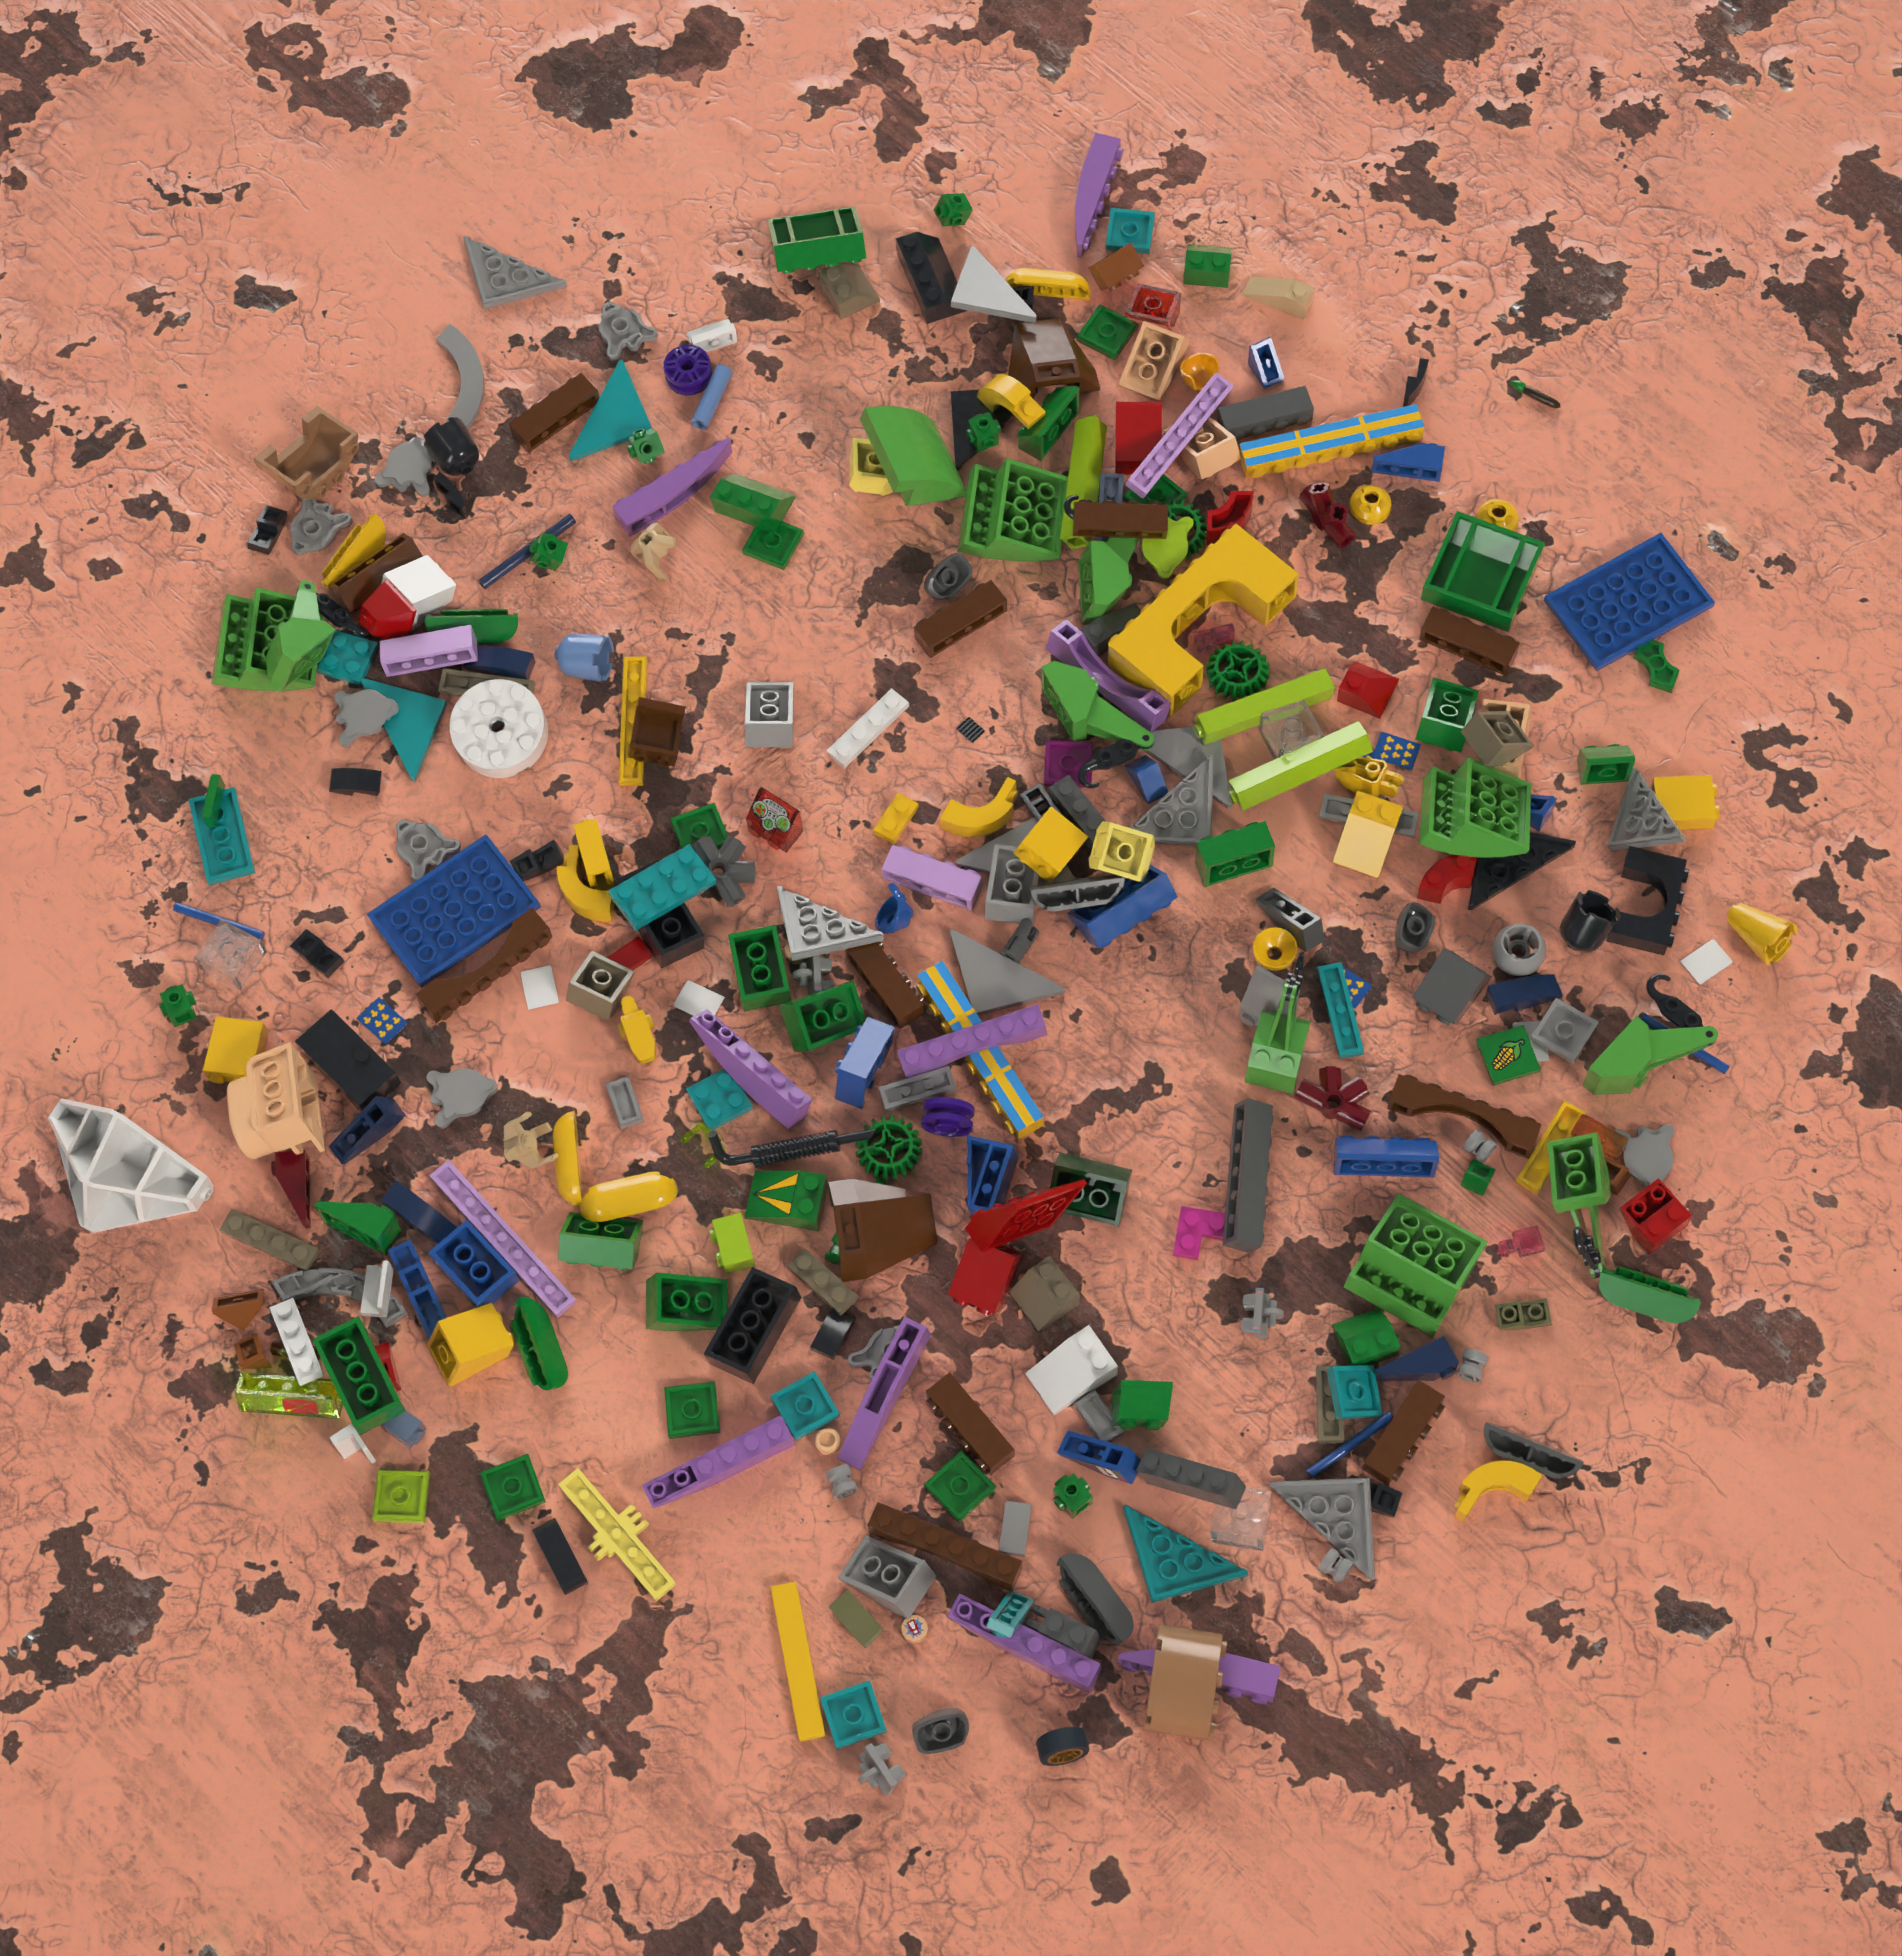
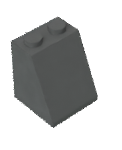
M1444 948L1412 998L1417 1001L1415 1005L1428 1013L1429 1010L1437 1013L1436 1019L1447 1026L1450 1023L1457 1025L1492 976L1453 951Z

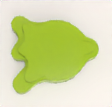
M1187 516L1179 521H1174L1168 517L1166 539H1142V555L1145 560L1153 565L1159 577L1164 579L1171 577L1177 566L1185 560L1188 552L1187 534L1194 523L1192 518Z

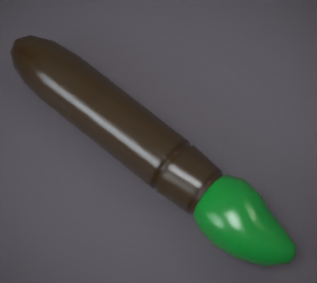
M1519 380L1510 381L1511 386L1516 391L1523 392L1549 407H1561L1557 400L1532 387L1526 386L1524 382Z

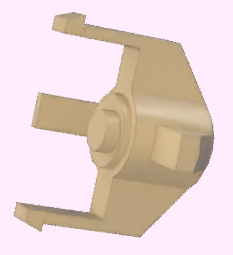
M653 523L633 542L631 553L641 563H644L645 559L646 567L658 578V581H666L668 577L659 568L660 558L667 555L668 548L676 547V538L671 537L659 523Z
M525 1112L520 1117L504 1125V1156L508 1162L517 1160L527 1167L534 1169L550 1161H555L559 1155L555 1153L546 1158L541 1157L537 1150L536 1139L541 1135L551 1132L553 1129L546 1122L529 1131L524 1130L520 1122L532 1115L531 1112Z

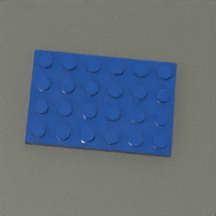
M1662 533L1655 535L1544 597V602L1596 671L1713 608L1715 601Z
M486 834L367 913V916L422 988L511 928L512 922L530 908L536 911L541 908V905Z

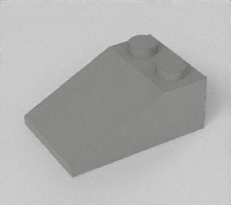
M747 682L745 710L746 747H793L794 682Z
M995 844L985 902V920L1020 924L1025 918L1031 919L1032 922L1034 920L1036 903L1030 896L1029 888L1039 884L1040 876L1013 854L1017 847Z
M1257 965L1239 1008L1241 1020L1249 1026L1254 1025L1257 1027L1262 1009L1276 1012L1285 980ZM1299 990V992H1298L1297 1000H1296V1014H1297V1007H1298V1001H1299L1300 990ZM1289 1001L1284 1002L1281 1014L1288 1015Z
M866 1535L838 1579L889 1611L909 1619L936 1578V1574L924 1560Z

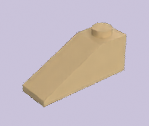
M1251 276L1242 296L1304 320L1313 303L1314 287L1294 279Z

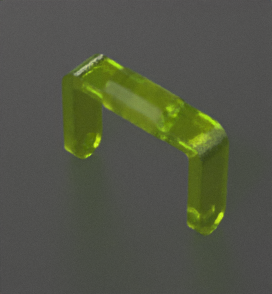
M698 1123L680 1141L682 1143L687 1142L700 1130L705 1133L704 1136L709 1140L708 1133L713 1130L708 1129L703 1123ZM721 1143L723 1150L726 1152L724 1145ZM714 1155L704 1163L705 1168L710 1167L717 1161Z

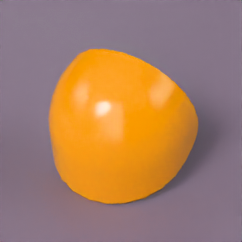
M1209 353L1193 354L1184 359L1180 365V374L1184 383L1197 393L1203 389L1216 372L1219 374L1218 359Z

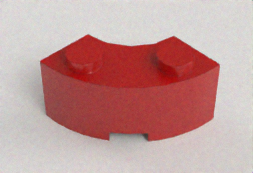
M1230 491L1229 499L1223 506L1207 511L1206 545L1215 544L1220 539L1221 534L1226 529H1231L1235 524L1239 525L1242 529L1245 528L1252 513L1254 491Z
M1452 855L1436 862L1425 873L1419 886L1417 899L1441 904L1444 896L1450 891L1459 888L1470 889L1477 857Z

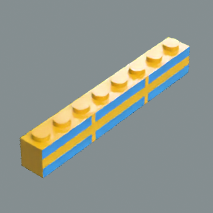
M1417 404L1240 443V462L1245 478H1259L1264 474L1281 473L1286 469L1303 468L1309 464L1325 463L1335 458H1348L1353 454L1370 453L1375 449L1392 448L1407 442L1414 443L1423 439L1424 424Z
M943 961L917 974L918 984L916 988L922 998L926 996L930 1004L928 1006L935 1017L939 1016L943 1022L941 1027L945 1034L982 1023ZM999 1047L989 1048L965 1056L968 1061L966 1066L972 1075L976 1074L980 1082L978 1084L985 1095L989 1094L992 1098L991 1105L998 1115L1002 1114L1006 1120L1004 1125L1010 1135L1014 1133L1019 1140L1044 1126L1043 1115Z

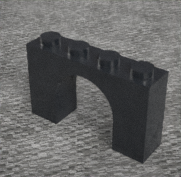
M1629 846L1621 878L1646 883L1656 888L1663 897L1664 909L1658 914L1648 917L1620 912V920L1607 937L1606 942L1660 955L1665 954L1667 947L1672 948L1675 934L1671 933L1672 926H1677L1680 912H1676L1677 904H1682L1685 892L1680 890L1681 884H1686L1689 869H1685L1686 859Z

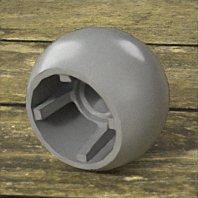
M1523 923L1508 925L1494 939L1492 947L1493 958L1497 966L1509 975L1526 976L1532 974L1544 962L1546 956L1545 940L1541 933L1530 925ZM1520 952L1523 955V957H1516V955L1512 953Z

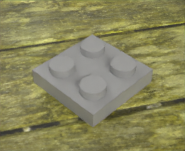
M1555 998L1530 1040L1574 1064L1599 1022L1560 999Z

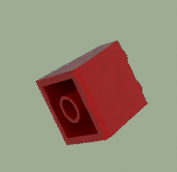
M1116 402L1115 473L1131 475L1162 439V402Z
M969 1238L948 1295L954 1297L953 1302L967 1306L969 1303L976 1306V1311L990 1316L991 1313L999 1312L1024 1253L1005 1245L981 1252L973 1239Z

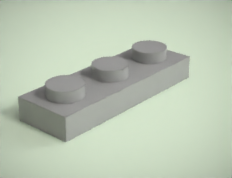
M949 1066L878 1087L886 1112L957 1091Z

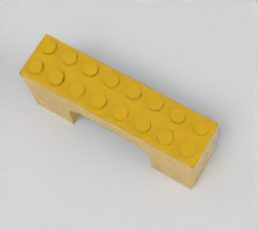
M1235 524L1231 529H1226L1215 544H1210L1199 559H1194L1183 574H1178L1170 587L1162 589L1151 605H1145L1135 620L1131 619L1128 621L1124 630L1119 635L1115 634L1109 640L1108 667L1125 681L1142 688L1154 689L1171 703L1167 716L1171 718L1202 688L1204 667L1203 664L1179 646L1175 639L1205 610L1219 602L1234 603L1244 609L1263 626L1268 625L1296 598L1299 573L1239 525Z

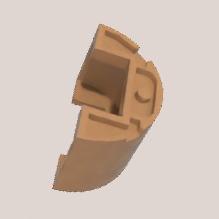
M316 406L302 418L303 434L277 455V450L269 445L254 458L256 466L261 471L305 500L315 499L319 496L324 497L328 490L335 484H339L344 479L345 471L359 449L357 444L358 433L319 406Z
M1159 1624L1145 1731L1207 1741L1209 1737L1214 1738L1216 1721H1211L1212 1714H1218L1219 1698H1214L1216 1687L1221 1688L1223 1672L1218 1671L1220 1657L1225 1658L1227 1642L1222 1641L1223 1634Z

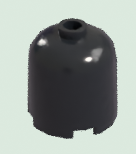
M458 417L448 418L450 422L440 425L439 422L434 424L425 433L424 438L426 441L423 445L439 468L450 476L470 473L478 461L479 450L463 421Z
M1588 890L1586 894L1578 892L1559 927L1561 937L1570 949L1581 952L1597 950L1617 925L1621 917L1620 911L1617 907L1613 909L1608 904L1609 899L1592 890Z

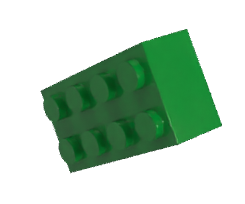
M359 1316L312 1339L346 1412L359 1435L407 1412Z

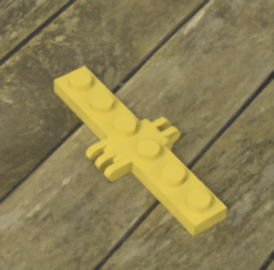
M579 1468L558 1484L560 1489L598 1532L593 1536L595 1542L588 1547L591 1553L601 1547V1550L594 1556L598 1561L606 1555L610 1558L616 1554L656 1602L677 1585L637 1538V1535L646 1529L649 1523L647 1520H643L640 1524L636 1525L643 1517L640 1512L631 1518L629 1517L636 1510L633 1504L618 1515Z

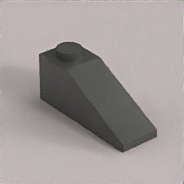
M1135 603L1098 617L1080 631L1084 633L1088 643L1099 657L1108 651L1109 640L1115 634L1119 635L1124 630L1128 621L1131 619L1135 620L1140 615L1141 609Z
M1272 888L1256 898V903L1278 928L1290 932L1297 942V947L1307 952L1324 941L1322 918L1276 888Z

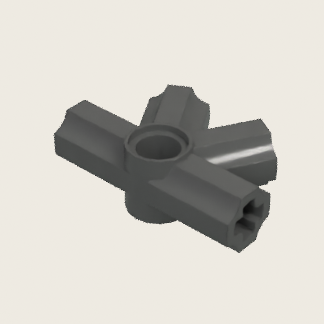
M710 836L697 840L692 845V848L717 879L714 886L726 906L733 907L746 898L739 883H755V861H738L746 846L740 840L729 836L720 850L717 849ZM715 868H720L725 873L722 875H717L713 872V870Z

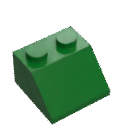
M1188 244L1184 267V284L1228 288L1232 248Z
M1612 744L1607 747L1586 746L1580 748L1577 757L1580 784L1628 782L1635 763V756L1629 746Z
M1380 1308L1332 1324L1348 1366L1372 1365L1399 1354L1401 1346L1392 1324Z
M1122 1380L1111 1396L1112 1426H1120L1124 1430L1136 1427H1145L1147 1430L1161 1429L1169 1419L1173 1382Z

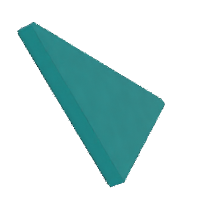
M623 359L619 360L569 454L571 461L627 442L628 438L633 436L632 433L637 430L652 428Z
M361 678V683L365 690H376L386 698L393 699L398 703L399 710L397 714L392 716L389 721L386 720L383 726L411 780L415 782L447 706L446 700Z
M1123 1506L1151 1603L1248 1576L1246 1569L1236 1566L1213 1551H1209L1189 1538L1166 1528L1154 1519L1142 1515L1131 1509L1130 1506Z

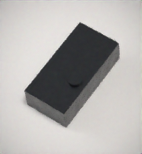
M659 860L615 879V886L654 865ZM685 903L638 929L660 968H664L704 949V934Z
M332 1009L295 1040L300 1052L360 1112L376 1096L386 1097L401 1084L397 1073Z
M752 1267L704 1352L709 1364L754 1384L802 1298L797 1287Z

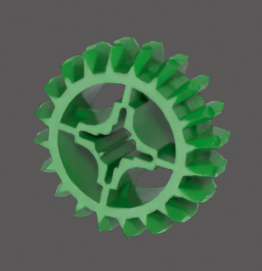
M1173 499L1171 500V505H1168V517L1174 521H1179L1180 519L1177 516H1188L1194 522L1191 529L1194 528L1195 536L1188 542V552L1186 555V559H1190L1191 553L1198 554V548H1203V540L1207 539V533H1205L1207 531V524H1203L1205 516H1199L1200 509L1193 511L1192 503L1186 507L1184 506V500H1181L1180 505H1177Z
M1232 640L1231 646L1223 643L1222 649L1216 647L1214 654L1209 656V662L1206 664V670L1208 671L1206 672V678L1209 680L1210 688L1215 687L1216 694L1223 692V699L1231 696L1233 702L1236 700V697L1242 699L1245 696L1261 692L1262 688L1266 687L1270 675L1268 671L1270 665L1269 662H1266V655H1261L1260 647L1253 650L1252 643L1245 646L1243 640L1240 642V645H1236L1234 640ZM1225 662H1228V667L1224 668V671L1220 672L1219 668ZM1256 669V675L1251 680H1248V675Z
M893 1114L889 1121H886L883 1115L879 1123L872 1119V1127L865 1124L863 1128L864 1130L875 1128L873 1136L869 1140L855 1143L856 1148L859 1149L856 1151V1157L861 1158L859 1165L861 1167L866 1166L865 1172L867 1174L873 1171L875 1179L882 1174L883 1181L885 1182L888 1176H892V1179L896 1181L897 1174L899 1173L905 1178L907 1176L906 1169L913 1172V1164H919L920 1158L918 1156L922 1155V1148L919 1147L922 1145V1139L917 1138L919 1136L918 1130H912L913 1124L911 1122L904 1125L905 1119L903 1117L896 1122ZM890 1133L899 1134L905 1139L895 1138ZM882 1134V1139L879 1142L873 1143V1146H870L872 1141ZM886 1140L889 1141V1146H892V1156H889V1151H886ZM908 1150L907 1154L900 1161H895L899 1154ZM873 1157L883 1158L888 1164L878 1162Z

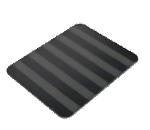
M970 717L956 728L972 743L985 732Z

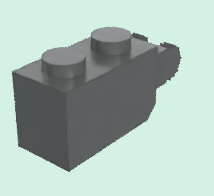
M1038 1605L1032 1607L1031 1610L1034 1614L1045 1619L1042 1624L1026 1619L1023 1625L1092 1659L1102 1640L1096 1629L1052 1608L1047 1610Z

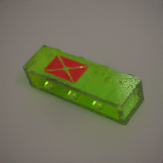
M241 1373L235 1390L240 1412L339 1419L343 1408V1403L331 1379L318 1378L300 1386L297 1378L294 1376Z

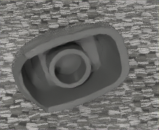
M953 553L947 556L927 575L924 582L925 591L933 599H951L964 587L971 577L972 566L960 553Z
M1408 903L1402 909L1397 919L1395 930L1396 946L1410 953H1416L1424 949L1433 932L1435 916L1419 903Z
M959 1708L937 1710L927 1716H923L912 1725V1734L917 1750L923 1754H933L955 1749L965 1743L969 1732L968 1718L965 1712Z

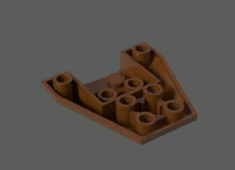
M1059 318L1039 320L1036 323H1015L1008 376L1015 378L1031 391L1030 396L1033 399L1035 388L1070 383H1075L1079 387V393L1100 391L1095 368Z
M857 1179L828 1182L840 1257H838L841 1281L867 1279L937 1244L931 1194Z

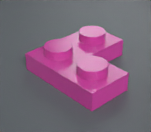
M1181 1206L1173 1256L1198 1260L1202 1237L1223 1240L1225 1213Z

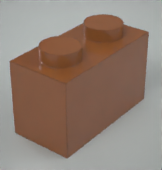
M1129 243L1091 265L1088 269L1100 290L1109 289L1111 292L1122 285L1120 283L1121 280L1127 278L1129 281L1140 274L1138 270L1143 268L1144 264L1132 243Z

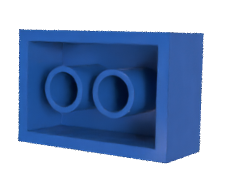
M468 1220L464 1221L428 1252L434 1264L475 1308L489 1303L494 1304L519 1282V1278L513 1268Z

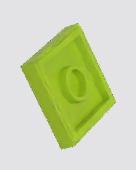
M378 1469L372 1515L373 1522L425 1524L430 1480L429 1471Z

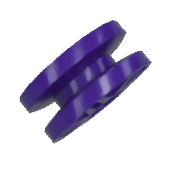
M681 345L671 350L664 360V373L669 388L675 393L684 396L703 392L712 376L711 362L706 351L694 345Z
M948 1097L931 1098L923 1103V1113L926 1115L922 1117L921 1127L925 1131L946 1137H962L973 1132V1122L970 1119L974 1117L975 1108L972 1104L964 1100Z

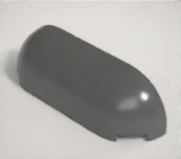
M1109 875L1045 883L1030 887L1029 893L1032 900L1039 907L1047 911L1103 905L1112 902L1119 894L1121 888L1124 887L1125 877Z
M1485 1422L1484 1436L1487 1445L1495 1454L1510 1461L1524 1464L1537 1472L1553 1478L1569 1477L1579 1471L1584 1463L1581 1459L1502 1426Z
M1068 1553L1061 1556L1057 1562V1566H1060L1062 1577L1059 1583L1088 1625L1097 1630L1102 1641L1108 1640L1118 1645L1128 1639L1134 1628L1132 1615L1098 1567L1090 1559L1080 1554Z

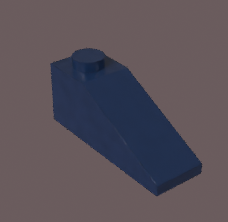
M376 1096L329 1145V1148L340 1163L345 1165L390 1133L406 1115L393 1097Z
M1442 1336L1376 1369V1381H1418V1379L1420 1381H1435L1439 1378L1445 1380L1456 1373L1455 1370L1458 1367L1459 1361L1445 1337Z

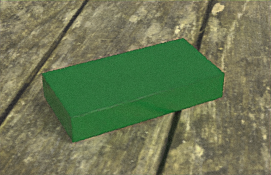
M212 774L210 777L202 812V818L207 827L216 828L225 784L218 774Z

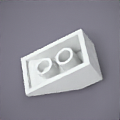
M1088 1325L1065 1340L1026 1372L1025 1375L1051 1413L1056 1415L1115 1377L1118 1373V1366Z

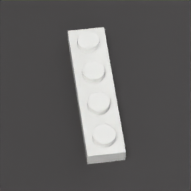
M891 688L826 750L827 755L845 769L909 707V702Z
M294 1298L269 1307L299 1385L302 1386L323 1377L324 1374Z

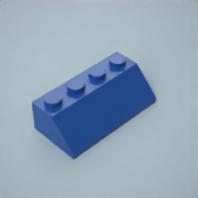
M1150 865L1148 874L1142 882L1125 878L1124 887L1121 888L1119 894L1112 902L1103 905L1075 908L1067 914L1086 940L1095 947L1101 948L1111 944L1112 940L1119 935L1131 931L1132 927L1139 922L1148 920L1157 910L1168 907L1171 901L1178 896L1167 873Z
M1347 1135L1335 1139L1334 1175L1435 1177L1439 1163L1437 1142L1430 1141L1429 1138L1422 1137L1415 1140H1405L1403 1137H1392L1388 1140L1369 1136L1365 1139H1355V1137Z

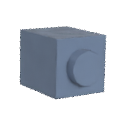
M405 1412L382 1424L388 1434L409 1449L414 1444L417 1445L425 1435L424 1431L426 1428L422 1421L409 1412Z

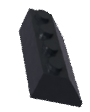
M920 232L896 238L898 258L926 323L929 324L968 311L951 307V300L958 282L939 238Z

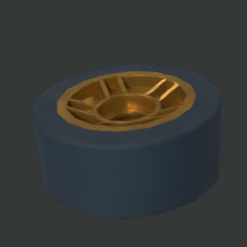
M1064 1727L1043 1734L1036 1741L1040 1762L1047 1766H1058L1077 1761L1087 1755L1090 1750L1086 1733L1081 1727Z

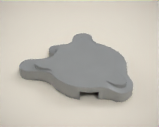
M607 302L603 305L602 320L598 328L602 340L608 346L607 358L610 361L618 360L624 347H628L631 351H636L642 342L655 341L658 338L657 330L645 325L641 316L634 309H623L622 306L616 305L613 302Z
M414 437L410 441L395 447L387 458L386 467L375 477L376 485L378 487L392 485L399 492H405L409 486H413L419 496H428L430 488L427 481L432 472L433 459L423 445L425 443L424 439Z
M302 499V509L290 525L293 541L292 550L296 555H304L308 552H317L327 548L341 529L352 524L351 515L349 513L331 515L333 507L330 503L320 504L315 499Z
M371 689L361 690L354 694H348L344 691L337 692L334 698L340 706V711L336 716V721L340 725L346 724V728L339 736V743L344 747H349L361 736H370L380 732L386 720L389 721L392 716L397 714L399 710L398 703Z
M401 820L396 824L398 839L396 850L401 860L411 868V876L414 882L426 875L429 865L438 867L444 863L447 855L456 854L461 850V844L458 840L444 837L433 824L426 822L427 824H417L416 822Z
M458 1069L450 1073H440L432 1070L426 1077L428 1083L434 1087L430 1097L431 1103L435 1106H442V1109L435 1118V1124L440 1129L446 1128L456 1118L468 1117L481 1111V1107L485 1104L486 1100L488 1101L498 1089L493 1079L486 1078L472 1069Z
M1663 1125L1656 1131L1641 1126L1637 1130V1137H1631L1620 1129L1613 1131L1611 1140L1622 1152L1623 1165L1629 1169L1630 1175L1639 1180L1638 1183L1643 1185L1644 1188L1658 1178L1663 1181L1672 1169L1674 1160L1670 1148V1139L1674 1134V1128L1671 1125Z
M899 1326L878 1330L870 1338L863 1350L849 1355L848 1362L853 1368L870 1366L872 1369L869 1373V1378L872 1380Z

